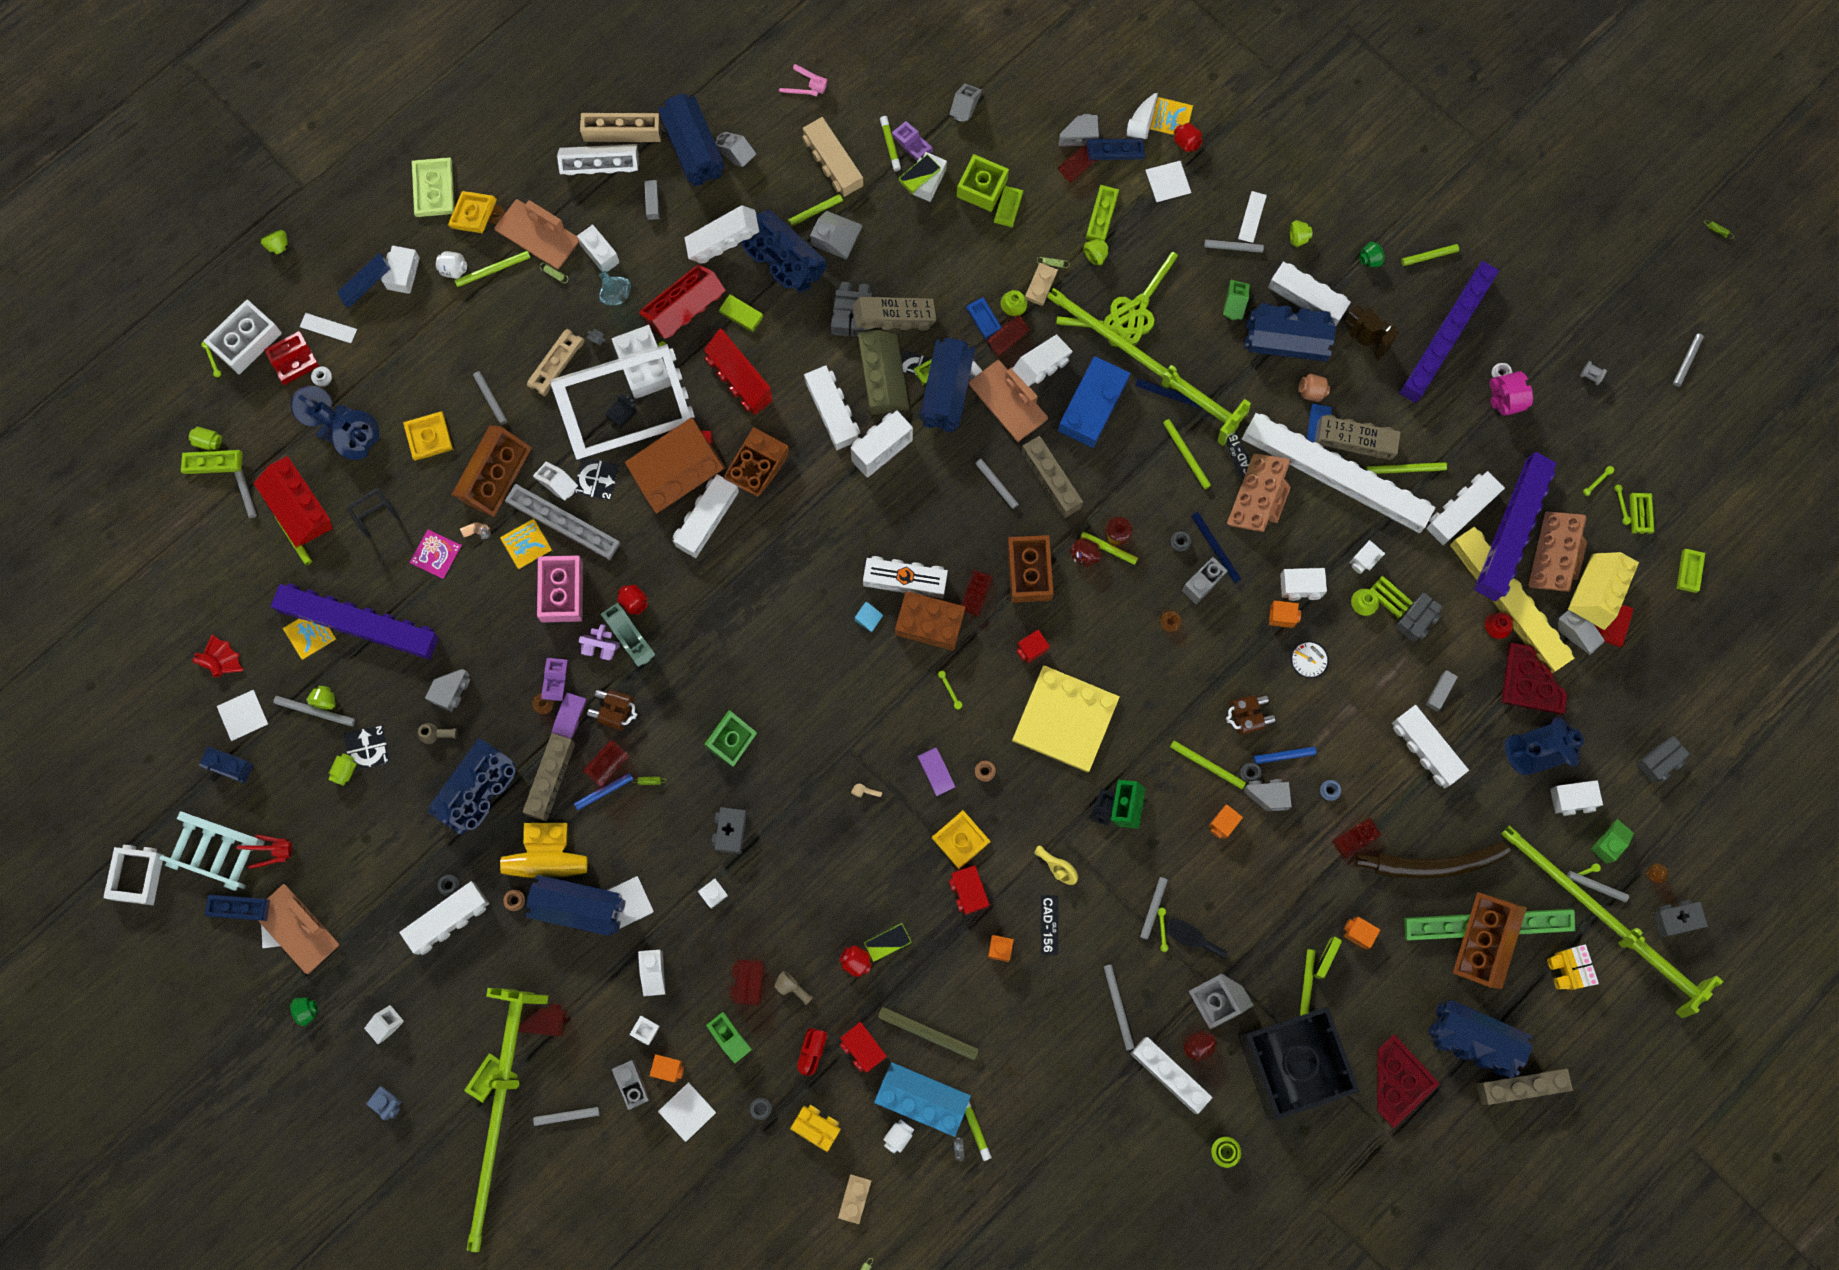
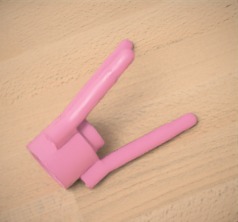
M794 64L793 69L811 78L809 87L812 90L779 89V92L809 94L817 97L818 93H824L828 79L817 76Z

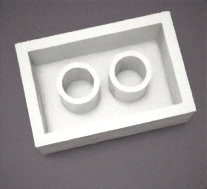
M246 300L204 342L239 375L282 333L270 319L250 301Z
M649 325L611 338L619 359L658 347ZM662 357L623 369L635 399L672 386Z
M897 410L893 414L888 413L882 419L883 422L881 424L872 426L867 431L865 437L862 439L858 438L851 445V460L867 478L913 440V427Z

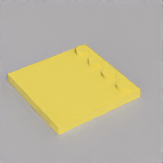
M1043 665L1012 741L1089 773L1120 696Z

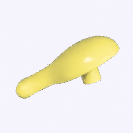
M1042 846L1036 848L1035 854L1047 862L1057 880L1068 885L1076 884L1078 874L1070 863L1053 857Z

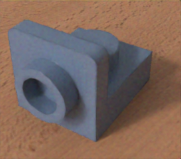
M380 1086L366 1105L381 1115V1119L389 1120V1118L393 1119L400 1111L399 1105L402 1101Z

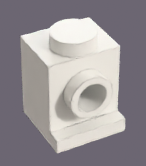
M1369 540L1349 563L1357 573L1361 574L1366 568L1370 571L1385 553Z

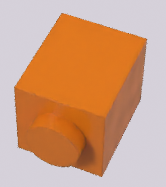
M1273 601L1270 605L1269 625L1293 628L1301 619V610H1298L1299 603Z
M1226 804L1208 827L1211 828L1210 832L1219 839L1221 837L1226 839L1243 817Z
M1356 917L1353 920L1349 919L1344 927L1346 933L1343 937L1366 950L1372 947L1380 929L1362 918Z
M992 935L987 958L1009 962L1014 939Z
M655 1054L649 1076L677 1083L678 1079H682L685 1066H682L683 1061Z

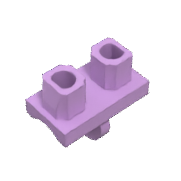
M601 624L599 629H591V634L597 635V637L586 634L580 636L579 643H582L581 654L594 655L596 646L602 648L600 658L611 660L615 650L619 649L620 642L604 639V637L610 639L612 637L611 632H606V625Z

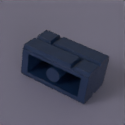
M209 746L206 748L199 763V766L244 784L253 768V764Z

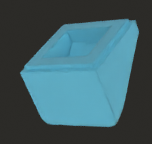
M865 602L855 616V621L872 632L883 615L868 602Z

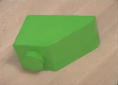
M1230 280L1223 315L1231 320L1243 319L1249 299L1250 284Z
M1616 819L1590 850L1606 864L1614 862L1629 846L1634 833L1620 820Z
M724 1012L706 1025L721 1048L734 1063L752 1050Z

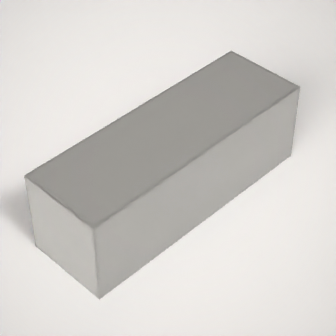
M657 180L644 181L647 219H660Z
M1447 670L1443 672L1426 706L1435 711L1440 710L1458 676Z

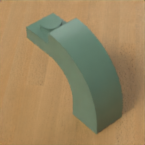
M618 603L601 614L638 667L648 663L655 656L653 650Z

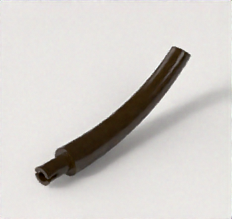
M1499 841L1472 853L1438 859L1404 858L1381 853L1374 857L1357 853L1355 860L1358 861H1355V866L1375 869L1376 874L1394 877L1440 878L1479 870L1506 858L1512 852L1505 842Z

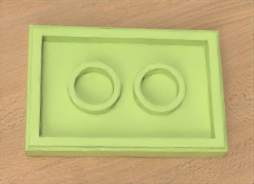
M451 157L412 161L414 215L416 217L453 214L455 206Z

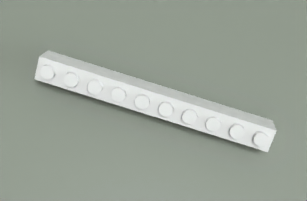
M1255 413L1242 437V440L1272 456L1288 458L1290 460L1289 465L1418 533H1421L1426 527L1436 508L1429 501L1413 496L1410 491L1401 490L1396 487L1393 482L1382 480L1374 472L1363 470L1357 463L1344 460L1338 453L1325 450L1321 444L1306 440L1302 434L1289 431L1285 425L1270 421V418L1266 415Z

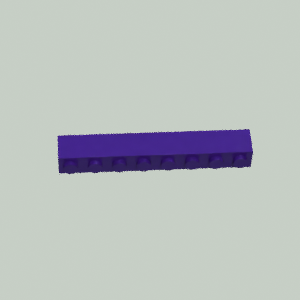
M1481 261L1399 394L1414 403L1418 402L1499 272L1498 269Z
M1537 452L1528 457L1524 463L1474 588L1475 591L1493 601H1497L1502 596L1505 597L1510 590V580L1514 578L1517 572L1515 567L1523 557V547L1527 545L1530 539L1528 534L1536 524V514L1542 509V499L1549 491L1547 486L1556 473L1554 469L1557 463Z
M290 583L287 586L279 584L271 604V608L279 613L428 660L432 657L439 637L434 633V629L422 626V628L415 627V623L408 620L399 622L395 620L394 616L389 614L380 616L376 614L375 610L370 608L361 610L357 608V605L347 601L345 604L338 602V599L328 595L323 598L318 596L319 593L309 589L304 592L299 590L300 587Z

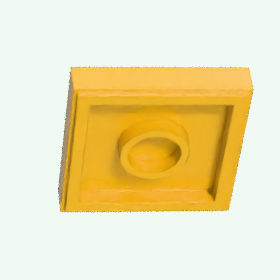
M462 191L448 226L451 229L483 234L497 199L492 195Z
M442 411L403 422L414 461L453 450Z
M964 810L932 836L933 841L958 869L963 867L991 842Z

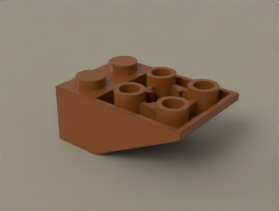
M753 427L723 479L759 497L779 472L790 454L788 445Z

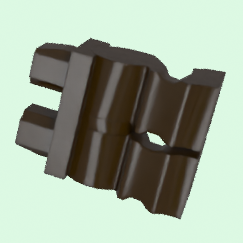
M1356 305L1349 312V317L1344 324L1351 329L1349 335L1352 338L1356 336L1361 345L1379 344L1375 350V357L1379 361L1391 348L1399 332L1395 325H1390L1386 321L1381 322L1380 317L1374 314L1370 307L1364 311Z

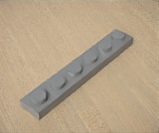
M517 484L514 485L505 499L507 504L608 560H611L620 545L618 540Z

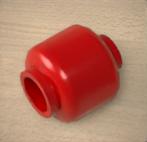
M1191 123L1180 124L1174 131V143L1185 152L1196 151L1203 142L1202 132Z
M635 584L625 585L618 591L617 603L629 615H638L647 607V595Z
M856 945L850 948L846 947L839 959L842 970L855 977H860L863 973L867 974L872 967L870 953Z

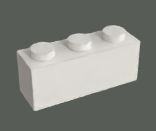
M1056 334L1020 357L1012 370L1029 387L1035 382L1037 384L1040 383L1047 374L1049 376L1052 375L1058 367L1063 368L1069 362L1068 357L1073 351Z

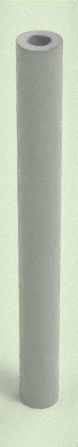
M275 696L273 701L274 704L351 727L355 724L354 718L280 696Z
M1112 964L1104 966L1126 1051L1135 1049Z

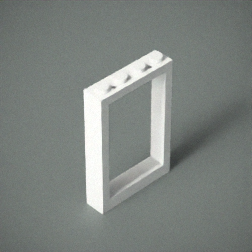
M666 344L551 379L550 383L576 460L671 431L691 417L694 418L692 407H687L685 399H688L686 388H681L679 380H682L680 369H675L673 361L676 360L673 348L669 349ZM663 357L682 418L585 447L565 387Z

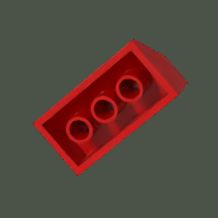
M697 264L638 313L659 336L666 339L672 337L681 326L688 324L697 313L703 312L708 304L718 300L726 290L713 271Z
M722 328L719 329L704 349L706 356L704 360L710 368L714 366L718 371L716 374L722 382L726 381L730 386L728 389L734 397L738 396L742 400L740 402L742 407L747 412L751 411L753 415H756L773 402L771 388Z
M288 456L269 465L254 482V486L295 548L333 529L330 518Z

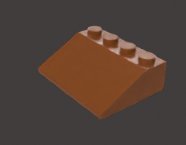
M692 417L625 462L656 514L726 468Z

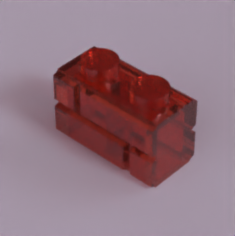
M611 740L583 771L598 786L602 787L621 767V763L624 764L629 759V755Z
M737 960V965L733 964L732 977H736L735 986H731L730 999H734V1004L760 1006L764 962Z

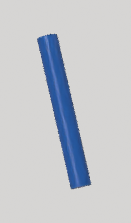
M1309 747L1254 756L1253 759L1255 764L1311 756L1316 755V748Z
M630 772L575 802L574 805L577 810L632 781L633 778Z

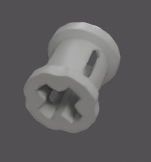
M1588 361L1580 377L1583 378L1585 376L1594 381L1595 385L1598 386L1607 370H1602L1592 365L1591 361Z

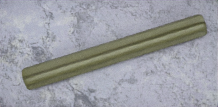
M883 1007L879 1012L878 1017L884 1021L972 1060H975L979 1051L977 1048Z

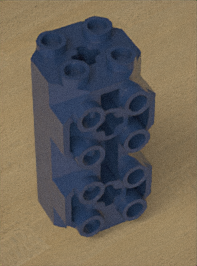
M680 94L665 101L666 106L663 109L660 106L658 111L685 178H687L688 182H692L694 186H699L707 180L720 178L722 176L721 171L724 169V163L695 96L690 95L691 98H689L686 94Z
M765 210L760 214L756 213L759 232L750 239L741 242L745 252L756 262H766L770 266V273L773 275V278L784 288L793 287L798 293L809 290L811 288L809 283L812 281L816 283L827 268L826 260L771 210Z
M1263 303L1260 304L1259 308L1251 311L1250 319H1247L1246 330L1249 332L1248 337L1245 338L1244 349L1255 353L1327 362L1332 353L1328 348L1334 344L1336 325L1329 311L1315 312L1303 308L1299 310V313L1294 314L1289 306L1276 307Z
M944 338L942 343H940V339L936 340L920 413V420L923 421V426L927 428L939 427L947 432H954L955 428H959L975 354V347L968 348L967 342L952 338Z
M478 738L428 807L430 808L428 813L460 835H463L468 830L475 829L489 813V800L491 797L503 792L514 778V765L516 763Z
M540 875L536 876L535 879L538 880V883L533 882L527 900L526 908L531 909L530 913L526 912L527 918L598 935L612 937L613 933L618 934L621 921H618L620 912L623 913L626 904L622 894Z
M1448 1000L1445 1004H1439L1436 1010L1437 1020L1435 1023H1432L1428 1035L1432 1036V1041L1435 1042V1048L1444 1052L1447 1050L1455 1052V1057L1465 1061L1467 1059H1474L1475 1066L1485 1070L1487 1068L1495 1070L1494 1074L1502 1078H1513L1519 1075L1520 1071H1517L1519 1066L1524 1068L1532 1049V1043L1528 1042V1040H1532V1035L1453 1000Z

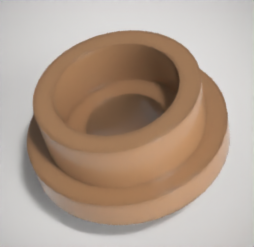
M981 761L976 765L975 775L980 781L988 782L994 778L996 770L991 762ZM983 768H987L989 770V774L983 775L981 773V770Z
M511 890L506 893L504 905L508 910L518 911L523 908L525 896L522 892ZM513 897L518 898V903L515 905L511 903Z

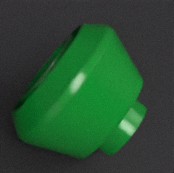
M1369 242L1361 250L1359 259L1361 264L1366 267H1381L1385 256L1378 243Z
M294 998L290 1004L293 1019L301 1026H306L310 1023L318 1012L316 1001L310 998Z

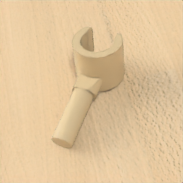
M856 784L851 791L853 795L860 798L863 793L878 797L882 795V792L871 790L862 784Z

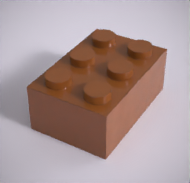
M1049 535L1008 537L1007 550L1011 603L1052 601L1053 581Z
M906 591L896 624L895 635L954 651L965 607Z

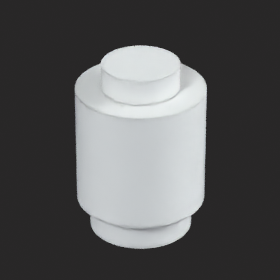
M900 1119L898 1123L895 1122L883 1139L886 1142L884 1146L894 1154L896 1151L901 1153L913 1136L911 1134L914 1129Z

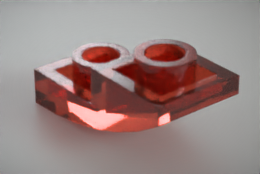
M1085 145L1057 169L1071 183L1098 160H1089L1087 146Z
M1017 315L986 341L1000 356L1026 335L1030 328Z
M977 570L973 571L961 606L965 607V612L979 616L993 576Z
M1369 817L1332 842L1345 859L1382 834Z

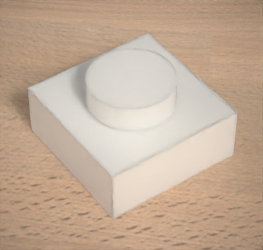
M713 879L698 891L711 909L728 896L716 879Z
M640 1016L630 1035L650 1045L660 1026Z

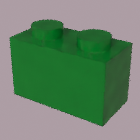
M1118 780L1111 821L1119 827L1139 829L1146 788L1138 781Z

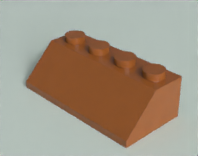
M489 426L451 495L466 505L494 517L532 447L503 427Z
M1477 892L1453 973L1491 988L1502 989L1527 907Z

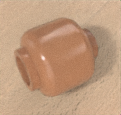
M1308 374L1301 379L1298 390L1304 399L1320 402L1324 397L1328 396L1330 386L1325 377Z

